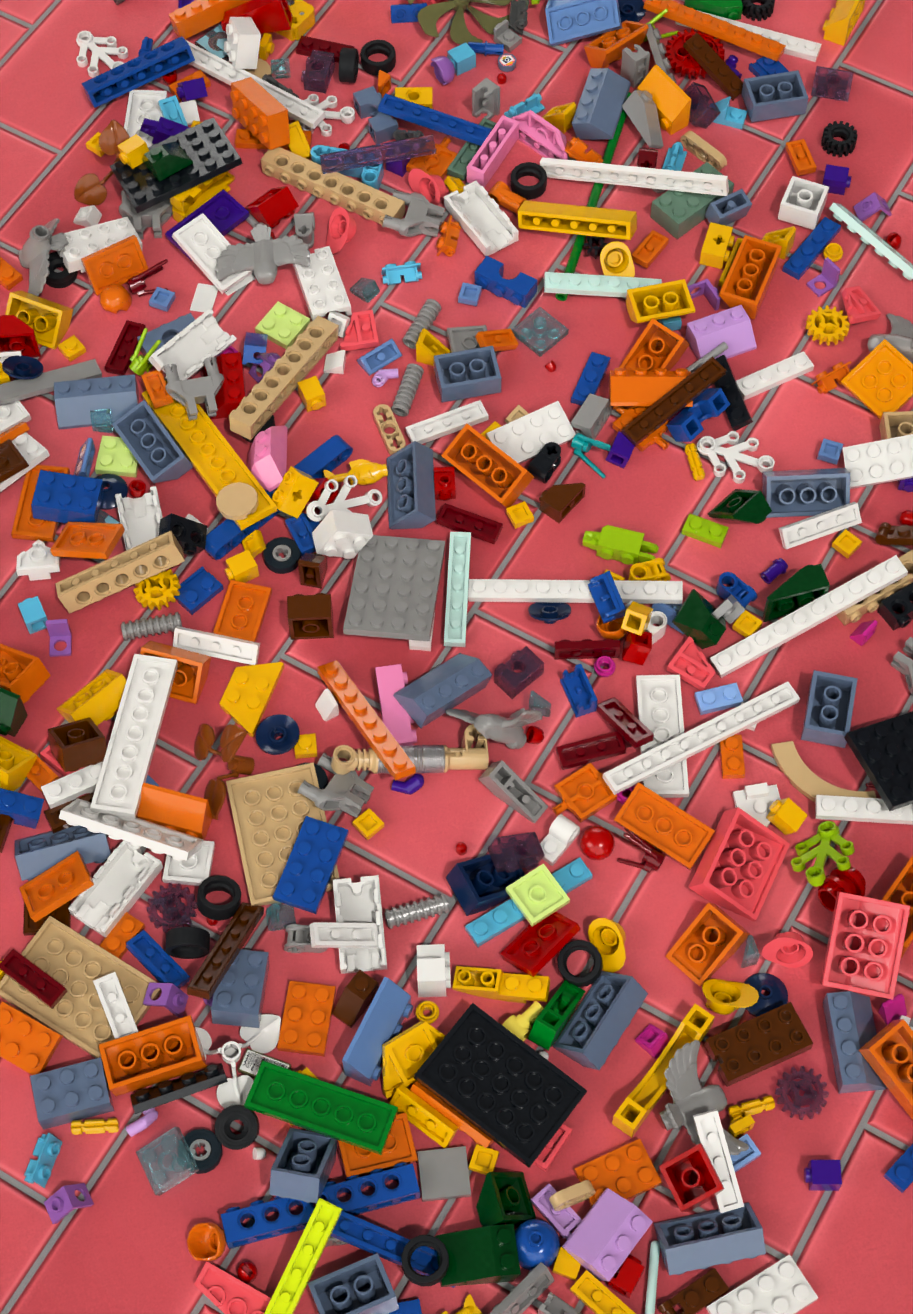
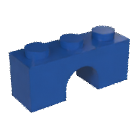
M486 256L475 270V284L482 286V289H486L498 297H503L515 305L526 308L537 293L538 280L522 272L514 279L502 278L504 264Z
M707 388L693 400V407H685L666 426L676 442H691L704 430L701 422L710 417H718L730 403L721 388Z
M0 788V814L12 817L14 819L13 824L36 829L44 799Z

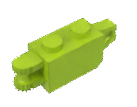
M610 525L602 527L601 532L585 531L582 544L585 547L596 550V556L606 560L621 561L627 565L655 559L656 557L648 553H657L659 546L644 541V533Z

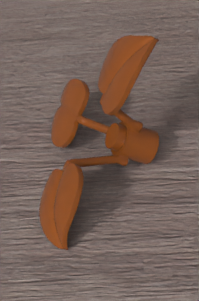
M112 120L102 131L99 137V146L107 155L116 154L117 158L114 161L116 163L120 160L118 156L120 151L117 145L129 139L130 136L120 123ZM112 170L101 181L94 173L82 176L74 190L75 199L90 206L103 203L107 196V189L102 184L112 176Z
M201 724L194 744V753L198 760H205L209 752L222 757L223 762H228L227 767L232 772L218 776L217 780L211 779L206 787L204 799H208L212 817L215 820H218V814L226 796V786L222 780L231 777L238 778L239 774L251 775L255 766L253 758L235 755L248 732L232 724L227 725L221 735V752L211 747L215 740L213 728L208 724Z

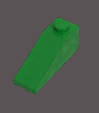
M684 0V6L731 20L741 19L743 9L741 0Z
M565 980L536 1018L528 1039L549 1051L586 991Z

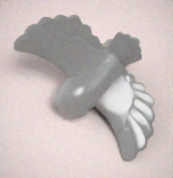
M58 218L51 220L44 226L37 225L32 228L29 233L30 237L23 245L22 250L18 252L22 267L29 269L28 293L36 296L42 293L47 276L50 274L48 268L50 265L48 261L49 251H61L69 244L63 233L53 235L54 229L60 222Z
M258 223L250 231L255 242L228 245L227 250L222 251L221 256L217 258L215 270L217 271L216 277L220 281L237 272L254 271L257 281L260 284L267 285L274 282L277 276V268L282 265L299 264L309 267L310 251L308 250V245L303 243V240L298 238L296 234L290 237L284 236L282 239H273L271 237V227Z
M888 313L887 317L891 322V333L872 334L868 340V350L872 352L886 339L913 364V324L907 319Z
M524 708L511 714L509 718L497 714L479 715L467 710H445V713L449 716L474 724L477 731L486 739L504 743L510 749H520L525 745L527 737L522 726L542 720L543 718L541 711H529Z
M694 1040L683 1045L681 1049H677L674 1058L669 1061V1067L665 1070L664 1075L667 1079L666 1087L670 1090L673 1104L667 1103L665 1105L666 1109L659 1114L667 1131L672 1128L685 1126L688 1134L691 1136V1141L698 1145L700 1141L693 1115L717 1109L719 1113L728 1103L725 1093L719 1085L702 1087L697 1073V1056L700 1041ZM723 1128L730 1155H738L742 1151L749 1149L747 1143L733 1137Z

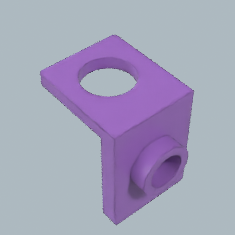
M876 192L853 206L858 219L862 222L879 210H882L888 216L892 215L886 200Z
M827 257L824 259L822 273L807 282L806 285L820 297L837 286L840 268ZM816 282H823L826 287L824 289H817L814 284Z
M708 278L687 286L692 299L704 294L714 310L719 309L721 297L719 296L718 289L713 287ZM700 287L697 292L691 294L695 288Z
M277 353L258 354L257 359L261 358L263 362L260 364L253 363L248 372L258 383L263 379L264 374L273 368L276 360L281 358ZM259 365L263 368V375L261 377L256 373V368Z
M46 620V627L50 636V657L71 656L72 632L68 620ZM63 641L67 644V647L63 651H57L54 648L57 642Z
M150 982L143 1004L145 1006H164L177 1017H183L188 995L173 983ZM161 989V996L157 1000H152L151 995L153 991Z
M85 1183L61 1187L44 1202L52 1224H57L74 1209L91 1207L94 1203ZM75 1190H78L83 1194L84 1201H80L77 1199V1197L75 1196Z

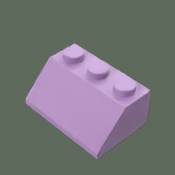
M742 305L687 323L685 338L698 360L723 342L727 344L728 349L715 357V359L722 355H725L728 359L757 348L751 320Z
M606 1188L562 1247L596 1279L609 1282L653 1221L636 1205Z

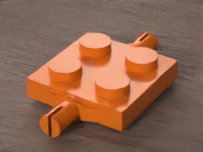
M444 137L440 144L428 141L423 149L417 150L406 165V171L410 172L414 168H419L428 175H439L444 179L447 175V168L457 156V153L447 148L449 143H451V139Z
M614 406L613 410L621 416L613 422L612 428L617 432H622L625 426L650 406H632L628 409L623 406ZM666 421L635 447L643 452L648 446L657 443L663 450H666L670 443L663 439L662 435L668 430L666 425L669 421Z
M590 762L554 785V790L561 797L562 802L553 807L552 810L558 816L568 809L581 823L617 800V795L612 793L603 779V774L597 771Z

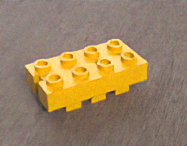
M226 171L171 197L170 203L173 205L172 213L174 220L178 223L223 189L229 192L231 188L228 185L235 180L234 175Z

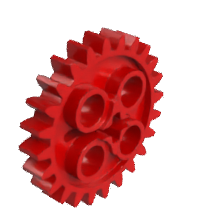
M693 28L689 33L684 29V34L677 32V37L672 35L671 40H668L665 46L667 51L665 58H668L672 67L670 69L675 68V74L681 72V77L686 74L688 79L691 76H695V79H698L699 75L705 78L708 73L683 47L684 43L697 33ZM698 30V34L724 61L725 49H723V43H719L720 39H714V36H709L706 33L703 34Z

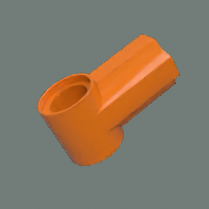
M497 181L488 192L491 199L493 198L498 205L518 214V209L523 202L527 200L510 191L509 186L502 181Z

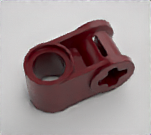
M639 148L638 167L655 168L658 150Z

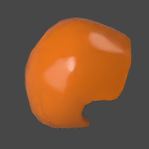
M111 284L100 293V304L104 310L117 314L119 310L127 311L132 304V297L122 285Z
M599 615L596 627L600 635L605 639L618 640L623 638L627 633V630L621 629L624 616L603 624Z
M210 1222L194 1225L189 1231L187 1239L188 1251L197 1261H213L221 1257L226 1247L224 1230L217 1224Z

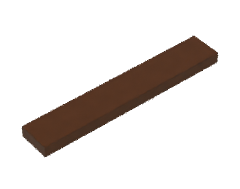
M711 357L622 429V433L634 446H637L724 376L727 370L715 358Z
M242 902L188 985V995L210 1000L263 916L264 907L251 906V904Z

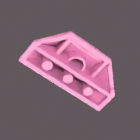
M532 110L511 117V119L519 122L518 140L542 157L568 160L567 152L564 151L567 143L566 136L558 128Z
M285 425L271 426L265 431L259 432L255 436L248 452L247 468L263 489L271 492L279 487L286 473L287 427Z

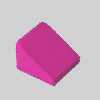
M872 620L861 623L850 635V639L860 646L864 645L875 633L877 621Z
M902 994L894 996L893 1000L889 999L882 1003L878 1013L886 1025L893 1020H899L901 1015H907L905 1000Z
M649 1024L635 1039V1042L655 1059H658L670 1041L666 1032L652 1024Z

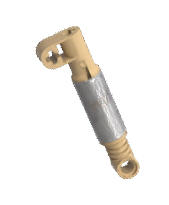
M474 724L469 725L465 729L461 740V748H448L446 745H401L404 752L416 766V774L446 773L448 770H486L489 764L487 739L477 731ZM473 741H475V747L471 748ZM340 745L333 752L331 768L337 774L345 775L350 771H355V768L357 771H360L361 768L362 771H366L367 768L368 771H372L374 774H390L372 748H368L367 751L365 748H362V751L360 748H357L355 751V749L348 745ZM339 758H345L347 762H342Z

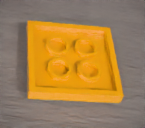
M884 339L841 380V384L881 420L883 412H898L913 397V364Z

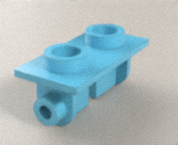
M539 93L532 94L531 97L525 99V102L522 101L515 106H511L504 115L511 118L529 110L536 114L545 109L540 103L542 100Z
M676 142L672 145V148L668 149L662 169L682 171L687 151H683L681 142Z
M409 261L399 266L396 264L385 265L381 270V275L386 274V276H382L383 284H400V276H404L405 283L419 281V279H422V272L418 271L420 270L421 263Z
M51 1133L47 1135L42 1134L41 1138H38L32 1154L38 1157V1160L30 1159L24 1173V1181L31 1184L35 1182L45 1188L60 1152L61 1140Z

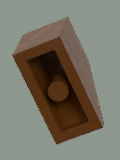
M584 483L553 485L548 491L545 490L541 494L539 510L560 523L585 497L586 485Z
M305 553L298 561L301 585L322 589L328 568L327 557L317 553Z
M359 970L345 987L332 1015L352 1028L371 1004L379 988V983L362 970Z

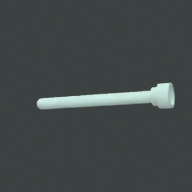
M656 1240L650 1244L645 1314H655L660 1244Z

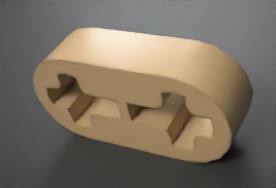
M585 1180L556 1192L549 1198V1201L555 1211H560L589 1199L596 1191L590 1180Z

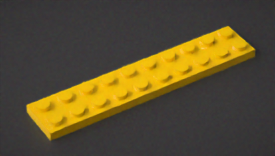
M147 390L141 393L143 400L154 410L216 497L220 490L231 483L242 482L249 484L255 489L259 501L256 511L253 514L247 515V518L234 521L241 531L278 511L276 504L199 404H196L198 410L197 419L189 421L185 406L174 398L173 403L154 409Z

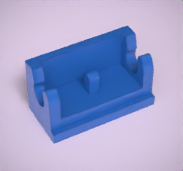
M246 332L242 364H260L263 362V359L255 358L254 353H266L267 334Z
M610 571L590 579L588 588L603 624L625 616L626 608Z
M582 664L575 665L572 673H568L565 670L560 683L576 718L597 711L598 700Z

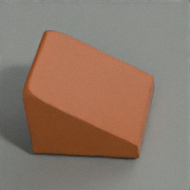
M379 70L378 92L381 93L383 98L385 93L387 94L391 89V75Z

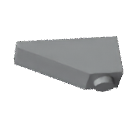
M634 90L624 102L622 108L649 148L662 149L663 140L657 106L652 99V95L646 90Z
M503 760L491 763L478 778L496 797L532 823H535L548 808Z

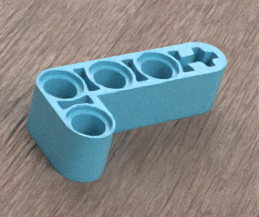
M324 145L312 147L310 152L311 161L340 174L361 178L362 183L379 190L384 175L383 159L381 156Z

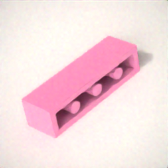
M504 115L501 116L468 164L467 183L477 181L480 186L485 188L519 138L518 121Z
M401 664L375 667L383 723L400 746H410L413 743H417L416 729L411 730L410 724L414 723V720L393 696L394 693L408 685L407 672H402Z

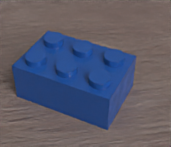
M40 470L31 504L33 518L67 523L68 521L97 523L104 495L103 480Z

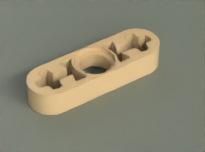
M688 131L681 136L680 140L683 147L702 162H708L718 171L727 165L725 156L693 131Z
M385 404L376 406L373 410L374 421L388 453L393 455L406 447L405 439L391 408ZM380 413H383L384 415H386V421H384V419H383L382 415H380ZM388 427H392L395 429V432L392 434H387L384 432V430ZM396 439L397 446H400V448L396 449V447L393 446V440Z

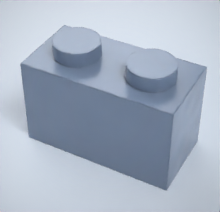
M740 189L710 203L704 216L709 223L712 222L726 226L745 217L752 203L743 189Z

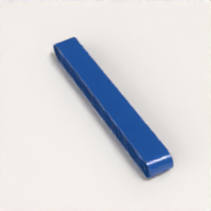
M334 435L295 465L294 468L309 474L313 478H324L323 470L332 472L351 456L353 448L339 435ZM277 488L271 492L266 491L271 499ZM281 511L274 512L242 531L234 520L226 519L206 535L205 550L215 560L221 559L238 546L245 537L254 530L261 528Z

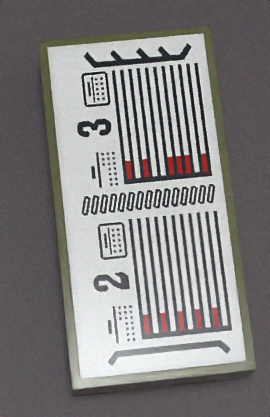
M247 1048L238 1068L239 1073L255 1078L262 1060L291 1070V1064Z

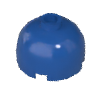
M530 1219L521 1223L516 1228L515 1237L519 1265L526 1270H532L540 1262L547 1267L552 1266L557 1259L560 1249L559 1236L554 1227L544 1220Z

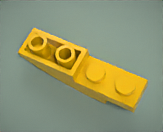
M456 966L452 988L459 992L483 998L526 1004L527 1000L547 1002L551 980L549 976L535 975L532 977L531 975L503 973L501 969Z

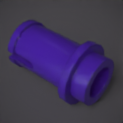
M781 558L775 559L773 564L761 573V578L764 582L770 584L781 573H786L787 563Z

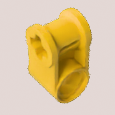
M655 558L650 561L633 564L628 581H670L671 576L666 572L664 559Z

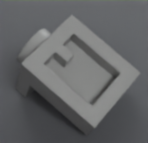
M507 19L495 26L493 31L494 42L496 44H504V49L510 53L522 43V37L509 29V21Z
M731 594L712 614L717 619L722 616L731 624L745 611V608Z

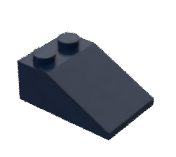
M509 848L457 863L446 876V879L466 916L485 911L510 899L506 892V887L525 876V873Z

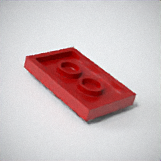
M554 912L533 927L529 924L500 954L503 960L534 977L581 929L575 921L558 912Z

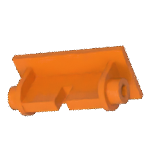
M572 137L570 141H567L564 151L567 152L570 158L585 162H603L602 156L592 148L587 153L585 152L588 145L580 138Z
M450 215L446 222L443 221L439 232L442 234L436 243L438 248L437 256L443 252L446 256L451 257L456 252L458 241L455 240L459 238L461 227L458 222L451 221L452 215Z
M849 361L846 364L840 362L831 367L833 371L829 373L826 370L815 376L817 380L811 385L817 383V390L820 394L828 393L837 387L835 379L840 386L841 380L852 371L847 366L852 362Z

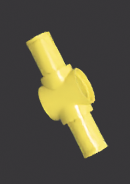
M535 1001L522 1015L510 1016L502 1026L524 1042L530 1035L531 1025L544 1008Z

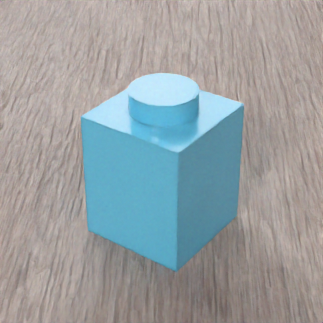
M466 42L447 51V57L454 64L457 76L476 67V53Z
M38 596L27 598L23 602L18 603L29 634L47 628L46 620L48 619Z

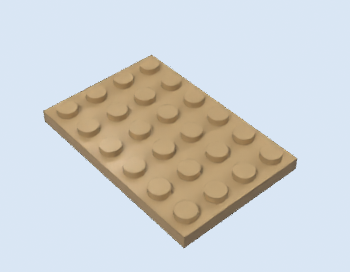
M314 762L226 781L251 906L278 903V901L273 900V895L305 817L308 816L327 823L325 811L316 807L314 801L297 793L304 780L319 788ZM337 864L326 892L333 890L334 879H340Z
M52 916L48 917L21 955L64 986L68 992L51 1009L6 974L0 981L1 998L60 1033L65 1039L95 1058L101 1057L99 1044L115 1040L93 981L116 972L136 1026L151 1007L143 1004L150 982L157 983ZM161 989L153 991L151 995L152 1000L157 999L162 992Z

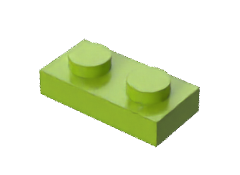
M689 514L681 534L721 548L729 527Z

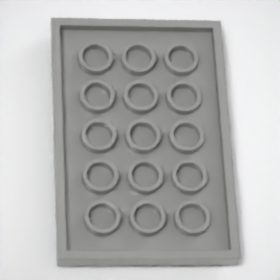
M373 535L358 552L343 634L430 641L444 559L445 541Z

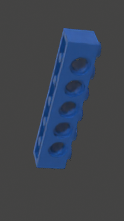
M181 36L82 83L89 101L96 108L195 61L189 44Z

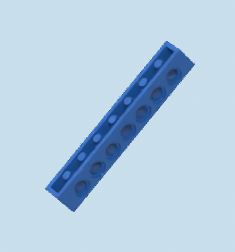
M406 1162L393 1166V1169L386 1171L383 1169L373 1170L369 1175L363 1177L353 1175L341 1183L336 1184L335 1181L327 1182L320 1197L353 1216L421 1198L413 1163L407 1165ZM390 1180H395L399 1185L396 1189H388L386 1183ZM367 1186L375 1189V1192L370 1196L362 1193V1190ZM342 1193H349L351 1195L350 1200L347 1202L339 1201L338 1197ZM276 1196L273 1201L264 1203L263 1200L252 1202L250 1207L242 1209L240 1207H232L227 1209L226 1213L221 1214V1219L229 1249L305 1229L315 1208V1203H306L301 1200ZM300 1205L303 1207V1211L299 1215H293L290 1213L291 1208ZM270 1212L279 1213V1217L275 1221H268L266 1217ZM247 1218L255 1220L254 1225L250 1228L242 1226L243 1221Z

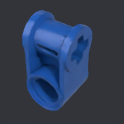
M724 572L720 575L716 587L719 597L726 600L732 594L745 610L751 601L757 599L755 590L745 584L735 574Z

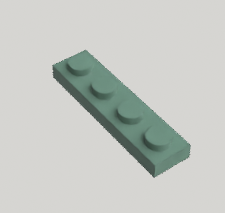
M483 118L479 123L481 126L490 128L491 131L497 124L486 118ZM467 141L447 168V174L464 181L467 177V166L481 146Z

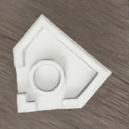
M38 539L29 550L17 555V575H28L30 581L51 579V573L60 572V557L53 556L50 551L51 548Z
M767 782L745 786L744 790L733 791L732 794L736 808L739 807L766 827L770 824V821L766 818L770 812L769 807L777 799L781 800L777 784L768 786Z

